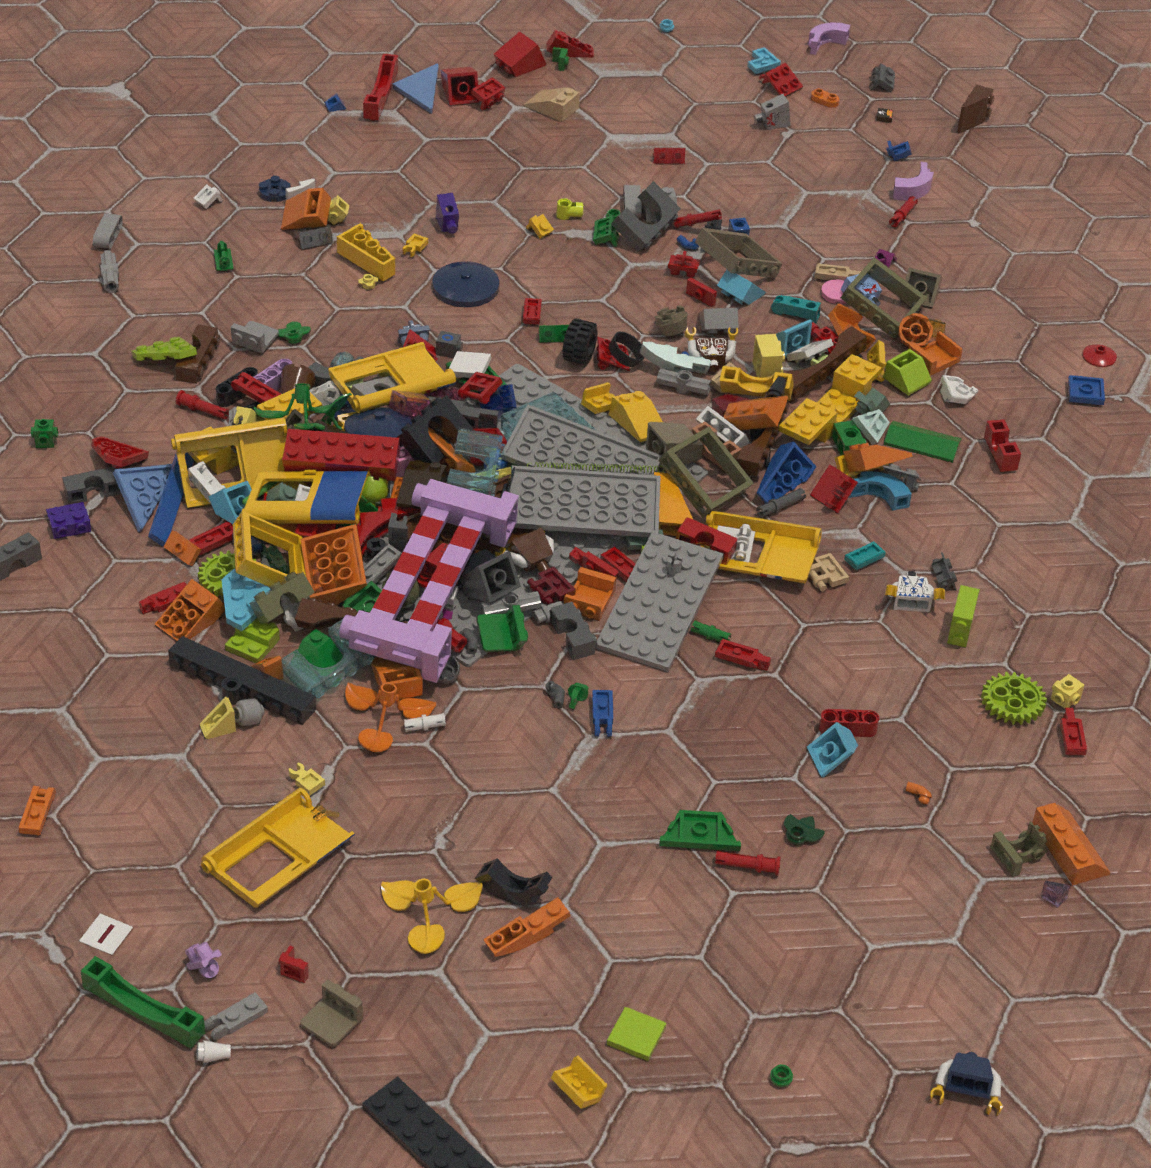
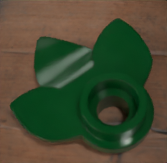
M789 814L784 820V827L787 830L786 839L794 845L819 841L825 834L824 830L815 828L813 816L798 820Z

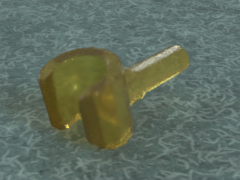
M318 804L310 811L315 814L313 817L315 821H319L324 816L339 817L340 815L339 812L326 810L321 804Z

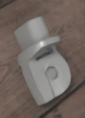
M555 602L548 606L541 604L540 608L532 610L537 623L544 621L549 623L551 607L562 605V602Z

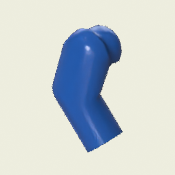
M683 235L677 237V242L685 249L696 250L699 248V245L695 243L697 238H693L691 242Z

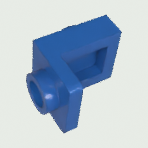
M890 140L887 141L889 146L886 148L889 157L892 156L894 161L912 155L908 141L893 146Z

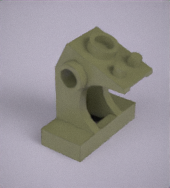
M1029 822L1028 829L1020 833L1019 839L1015 841L1006 839L1001 831L993 834L990 847L1012 877L1020 875L1024 863L1039 860L1047 852L1045 845L1047 843L1046 835L1044 832L1038 831L1040 829L1038 824L1034 826L1032 822ZM1021 849H1024L1025 852H1024V853H1018L1017 851H1018V850H1021Z

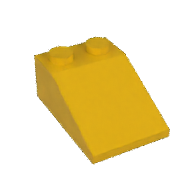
M641 391L612 397L609 416L639 442L647 440L649 422H663L651 399Z

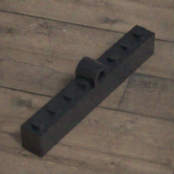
M184 636L168 650L170 665L222 688V698H229L231 705H235L244 698H253L262 704L264 708L302 725L316 711L315 695Z

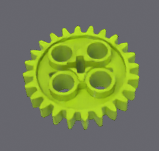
M227 550L226 554L220 551L219 556L212 554L213 558L207 557L206 562H201L202 567L198 568L199 584L211 593H214L216 597L221 595L222 600L224 599L222 579L235 569V553L231 554L229 550Z
M1005 672V676L998 673L997 678L991 676V680H986V684L983 685L981 695L983 699L982 704L986 705L985 710H991V716L996 714L997 720L1004 718V723L1011 720L1012 725L1015 724V721H1018L1020 725H1023L1024 720L1028 724H1030L1031 719L1036 721L1037 717H1041L1045 711L1047 698H1045L1046 692H1042L1043 687L1037 686L1038 681L1031 682V677L1025 679L1024 674L1017 676L1016 672H1013L1012 676L1008 672Z

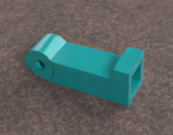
M778 295L771 305V310L778 315L783 313L810 319L817 324L820 318L821 302Z

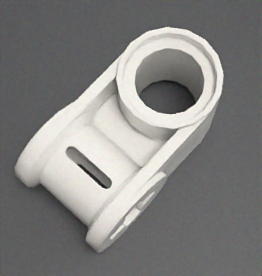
M327 381L318 387L310 389V393L323 406L333 403L340 397L339 389L333 381Z

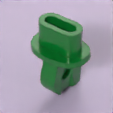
M581 683L570 685L568 688V694L571 697L569 708L575 709L579 701L587 699L589 690L587 685Z

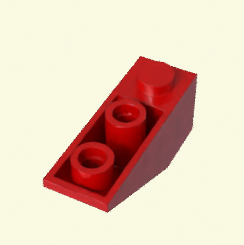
M554 30L546 43L547 52L550 53L553 52V47L568 49V57H594V48L591 45L584 44L577 38H572L562 31Z

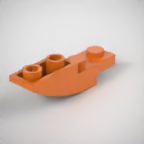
M557 897L526 918L517 917L484 938L483 941L495 957L510 954L554 933L553 927L571 917V915Z

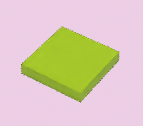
M625 1007L607 1039V1045L649 1061L666 1029L667 1023Z

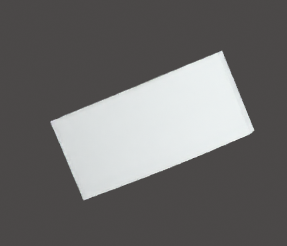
M315 179L300 181L299 186L287 188L286 200L307 189L315 188Z

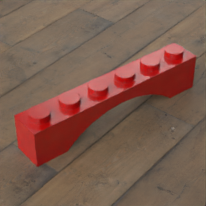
M383 53L374 88L370 94H366L363 101V118L379 120L398 73V55Z

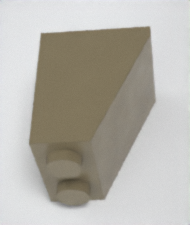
M649 422L646 450L662 456L667 450L693 436V432L684 424ZM699 440L676 455L684 465L702 458L703 444Z

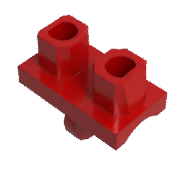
M685 250L683 255H671L668 262V268L672 275H679L681 270L686 271V276L694 278L700 265V259L687 256V251Z

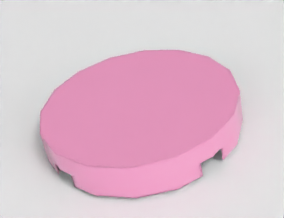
M830 280L825 282L821 289L822 297L832 304H836V302L846 304L840 298L843 294L840 289L844 281Z

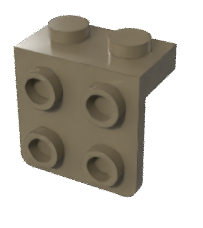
M327 979L322 984V1000L301 1019V1027L334 1047L363 1019V1002L356 995L346 992L339 984H334Z

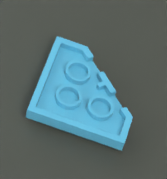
M236 569L228 573L222 579L227 624L240 631H243L257 616L249 603L255 600L254 596L262 591L268 592L270 590L269 586L237 574Z

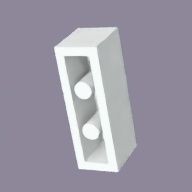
M709 406L696 418L699 424L707 422L717 430V437L722 443L731 440L741 449L743 446L750 444V441L743 432Z

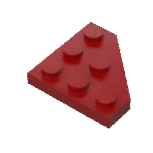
M103 436L93 438L91 442L92 448L104 462L112 464L111 466L120 469L124 466L132 465L147 459L149 451Z

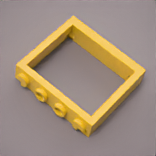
M242 511L233 523L235 569L237 574L266 586H271L278 581L282 583L286 580L285 576L287 574L252 560V535L287 550L290 573L295 572L298 574L304 572L306 576L301 545L302 536Z

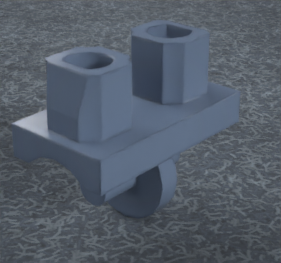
M413 320L408 321V326H403V329L398 330L397 341L402 346L409 329L428 342L430 330L428 325H414Z

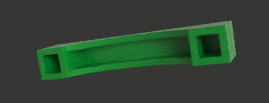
M94 956L80 971L83 988L192 1049L205 1034L204 1016L186 1006L180 1009L151 998L131 985L113 969L112 965Z

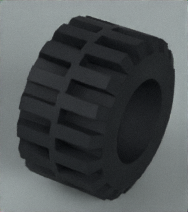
M577 318L571 321L563 342L562 352L564 360L581 365H586L590 361L597 342L598 330L596 323Z

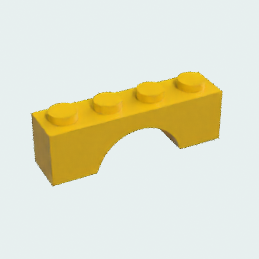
M729 366L722 367L719 380L721 392L765 397L766 392L777 377H783L787 381L784 395L788 396V400H791L794 386L792 374L775 372L772 376L759 378L746 374L741 368Z

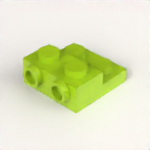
M256 618L243 631L235 628V634L226 642L225 650L258 663L264 659L280 640L279 629L272 622L269 624L260 623L258 618Z

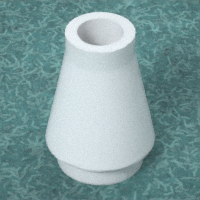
M206 1040L197 1042V1061L208 1063L230 1058V1044Z

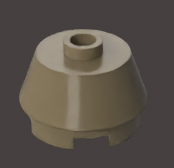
M677 305V309L666 307L657 312L658 316H655V324L664 336L678 335L687 328V312H685L683 306Z

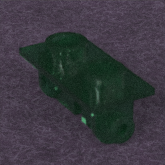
M262 544L261 560L262 558H267L271 568L289 574V565L283 559L278 547L272 545L267 548L265 544Z

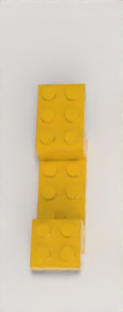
M851 354L834 371L832 388L817 403L806 398L779 425L778 431L807 445H810L815 439L826 443L832 437L833 423L845 422L856 412L855 408L858 406V401L854 396L858 391L865 396L869 393L872 382L881 374L882 367Z
M295 388L257 405V409L286 411L292 394H295ZM310 393L312 407L323 406V404ZM294 399L289 414L284 416L285 420L294 409L304 414L303 404L296 403L297 400ZM307 411L308 416L311 415V414H313V413H315V412ZM264 418V419H265V420H270V419H277V418ZM231 446L188 452L197 463L203 461L217 475L239 465L237 453L231 450Z

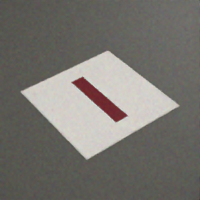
M99 914L79 941L112 955L133 927Z

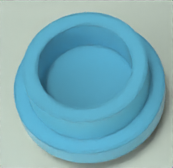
M670 19L662 20L660 29L664 32L672 31L674 29L673 21Z

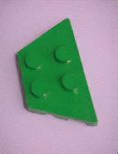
M679 810L675 820L669 824L667 832L659 840V846L741 851V842L737 841L734 837V831L726 823V818L722 812Z

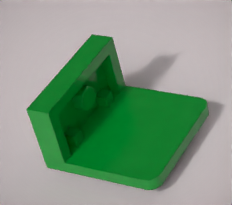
M512 605L506 614H481L476 618L482 649L485 652L519 651L528 641V632L525 630L524 614L521 612L520 605Z

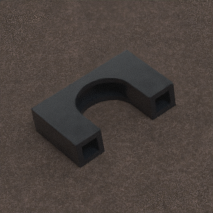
M447 395L441 399L439 396L430 402L431 407L428 405L420 411L421 416L418 414L410 420L412 422L411 425L408 423L400 429L402 433L397 438H399L401 444L414 460L433 463L439 462L444 457L429 435L428 423L438 426L453 445L464 439L473 430Z

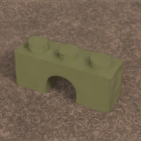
M292 572L285 576L286 580L280 583L278 581L269 586L270 590L268 592L262 591L254 596L255 600L249 604L260 623L269 622L284 612L280 606L282 595H286L291 604L301 602L302 598L305 599L315 593L304 572L298 574Z

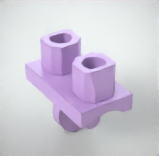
M203 942L200 945L198 943L185 950L190 959V962L186 964L189 970L199 968L200 974L205 978H212L217 975L219 965L212 958H218L222 955L219 949L211 950L208 943Z

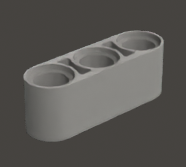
M624 185V210L628 208L637 218H641V200L638 198L641 194L640 185Z
M108 213L103 215L93 236V247L112 248L122 228V215Z

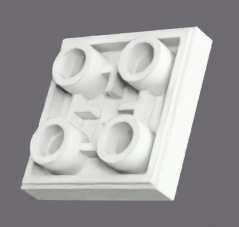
M457 351L449 368L454 371L456 378H470L475 372L485 374L491 361V354Z

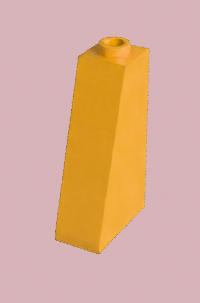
M654 472L653 475L660 476L659 530L662 529L663 535L676 536L677 530L686 517L693 518L679 487L668 473Z

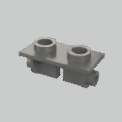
M941 552L943 558L934 559L931 564L939 587L947 590L949 587L954 586V589L957 590L955 582H957L954 571L950 572V569L953 568L950 559H945L943 552Z

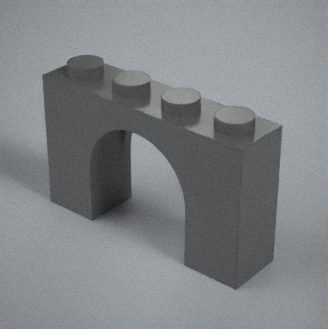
M654 181L638 196L641 202L652 212L654 225L643 223L628 208L611 223L638 252L642 248L646 249L652 243L650 240H655L661 234L659 231H664L670 225L668 221L670 220L672 223L678 217L676 213L681 209Z

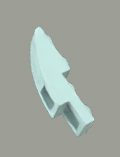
M654 342L642 343L640 354L662 369L677 373L686 370L707 374L710 367V360L703 357L688 356L687 354H676V347L655 344Z

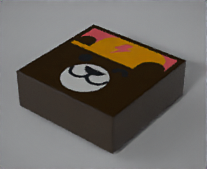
M878 108L876 121L892 123L893 110Z

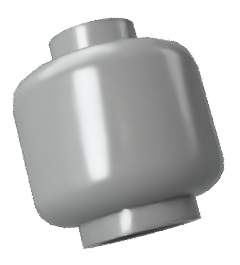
M253 698L240 700L233 707L235 722L240 726L256 725L260 723L264 715L263 705Z

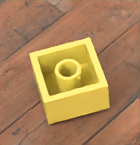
M776 334L755 335L752 363L756 376L765 378L772 376L775 372L783 373L782 362L785 361V353L781 351V341H778Z

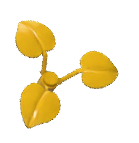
M419 879L415 883L407 880L381 883L382 896L389 908L396 911L406 910L410 907L411 902H416L417 900L423 904L426 926L418 925L408 934L409 945L421 954L436 951L445 939V932L441 925H430L427 904L432 902L434 894L446 905L451 904L454 911L465 912L473 909L478 904L483 888L482 883L479 882L457 884L446 890L444 898L435 886L432 887L431 881L428 879Z

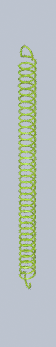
M536 462V463H537V462ZM539 462V463H540V462ZM543 462L542 464H544V468H545V467H546V463L544 464V462ZM546 462V463H547V462ZM553 462V463H554V462ZM528 463V464H530V463ZM531 463V464H532V463ZM535 463V465H536V463ZM539 463L537 464V467H539ZM540 463V466H541V468H542V465H541V463ZM547 463V466H548V468H549V465H548V463ZM549 463V464H551V468H552V466H553V463H552V464ZM554 463V467L556 469V464ZM556 463L558 465V463ZM559 463L558 469H559V466H560L561 463ZM563 463L565 465V463ZM567 463V464H568V463ZM570 463L571 466H572V463ZM574 463V464H575V463ZM577 463V464H578V463ZM581 463L580 465H582V470H583L584 464L582 465V463ZM584 463V464H585V463ZM527 464V467H528V464ZM561 464V469H563V464ZM566 464V466H567V464ZM568 464V469L570 468V464ZM573 464V466H574V464ZM575 464V470L577 468V464ZM578 464V466H579V464ZM585 464L586 471H587V465ZM587 464V465H589V464ZM590 464V466H589V471H590L591 464ZM594 464L596 466V464ZM597 464V466H598L599 464ZM601 464L602 467H603V472H604V466H605L606 464H604V466H603V464ZM608 464V465H609V464ZM612 464L611 466H613V472H614V467H615V465L613 466V464ZM615 464V465H616V464ZM622 464V465H623V464ZM534 465V467H535V465ZM592 465V469H594V465ZM599 465V472L601 469V465ZM606 465V472H607L608 465ZM609 465V467H610V472H611V466ZM616 465V469L618 472V466ZM618 465V466H620V465ZM621 465V467H622V465ZM625 465L627 467V465ZM628 465V467H629L630 465ZM632 465L633 468H634V473H635V467H634V465ZM635 465V466H637V465ZM639 465V466H640V465ZM642 465L644 467V465ZM646 465V466H647V465ZM649 465V466H650V465ZM653 465L652 467H654V472H655L656 466L654 467V465ZM656 465V466H657V465ZM565 466V469H566V466ZM572 466V470H573V466ZM579 466V470H580V466ZM596 466V471H597V466ZM623 466V472H624L625 466ZM630 466V473H631V468H632V466ZM639 466L637 467V473H638V468H639ZM640 466V470H642V466ZM645 466V467H646V466ZM647 466V473H648L649 466ZM650 466V468H651V473H652V467ZM657 466V469H658V466ZM659 466V467H663V466ZM620 467V473H621V467ZM627 467V473H628V467ZM644 468V473H645V468ZM664 469V472H665V469ZM658 470V472H659V470ZM640 471V473H641V471ZM663 472V473H664V472Z

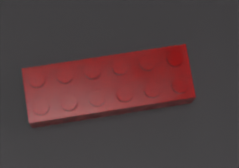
M288 429L282 458L284 471H369L370 476L374 477V480H379L380 477L387 481H396L400 442L399 438Z

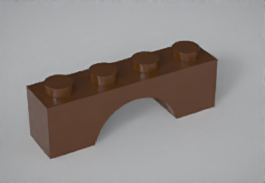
M197 324L192 334L193 346L197 350V355L178 360L175 366L177 381L197 384L199 378L203 376L205 367L209 365L210 357L214 355L216 345L220 343L217 327Z

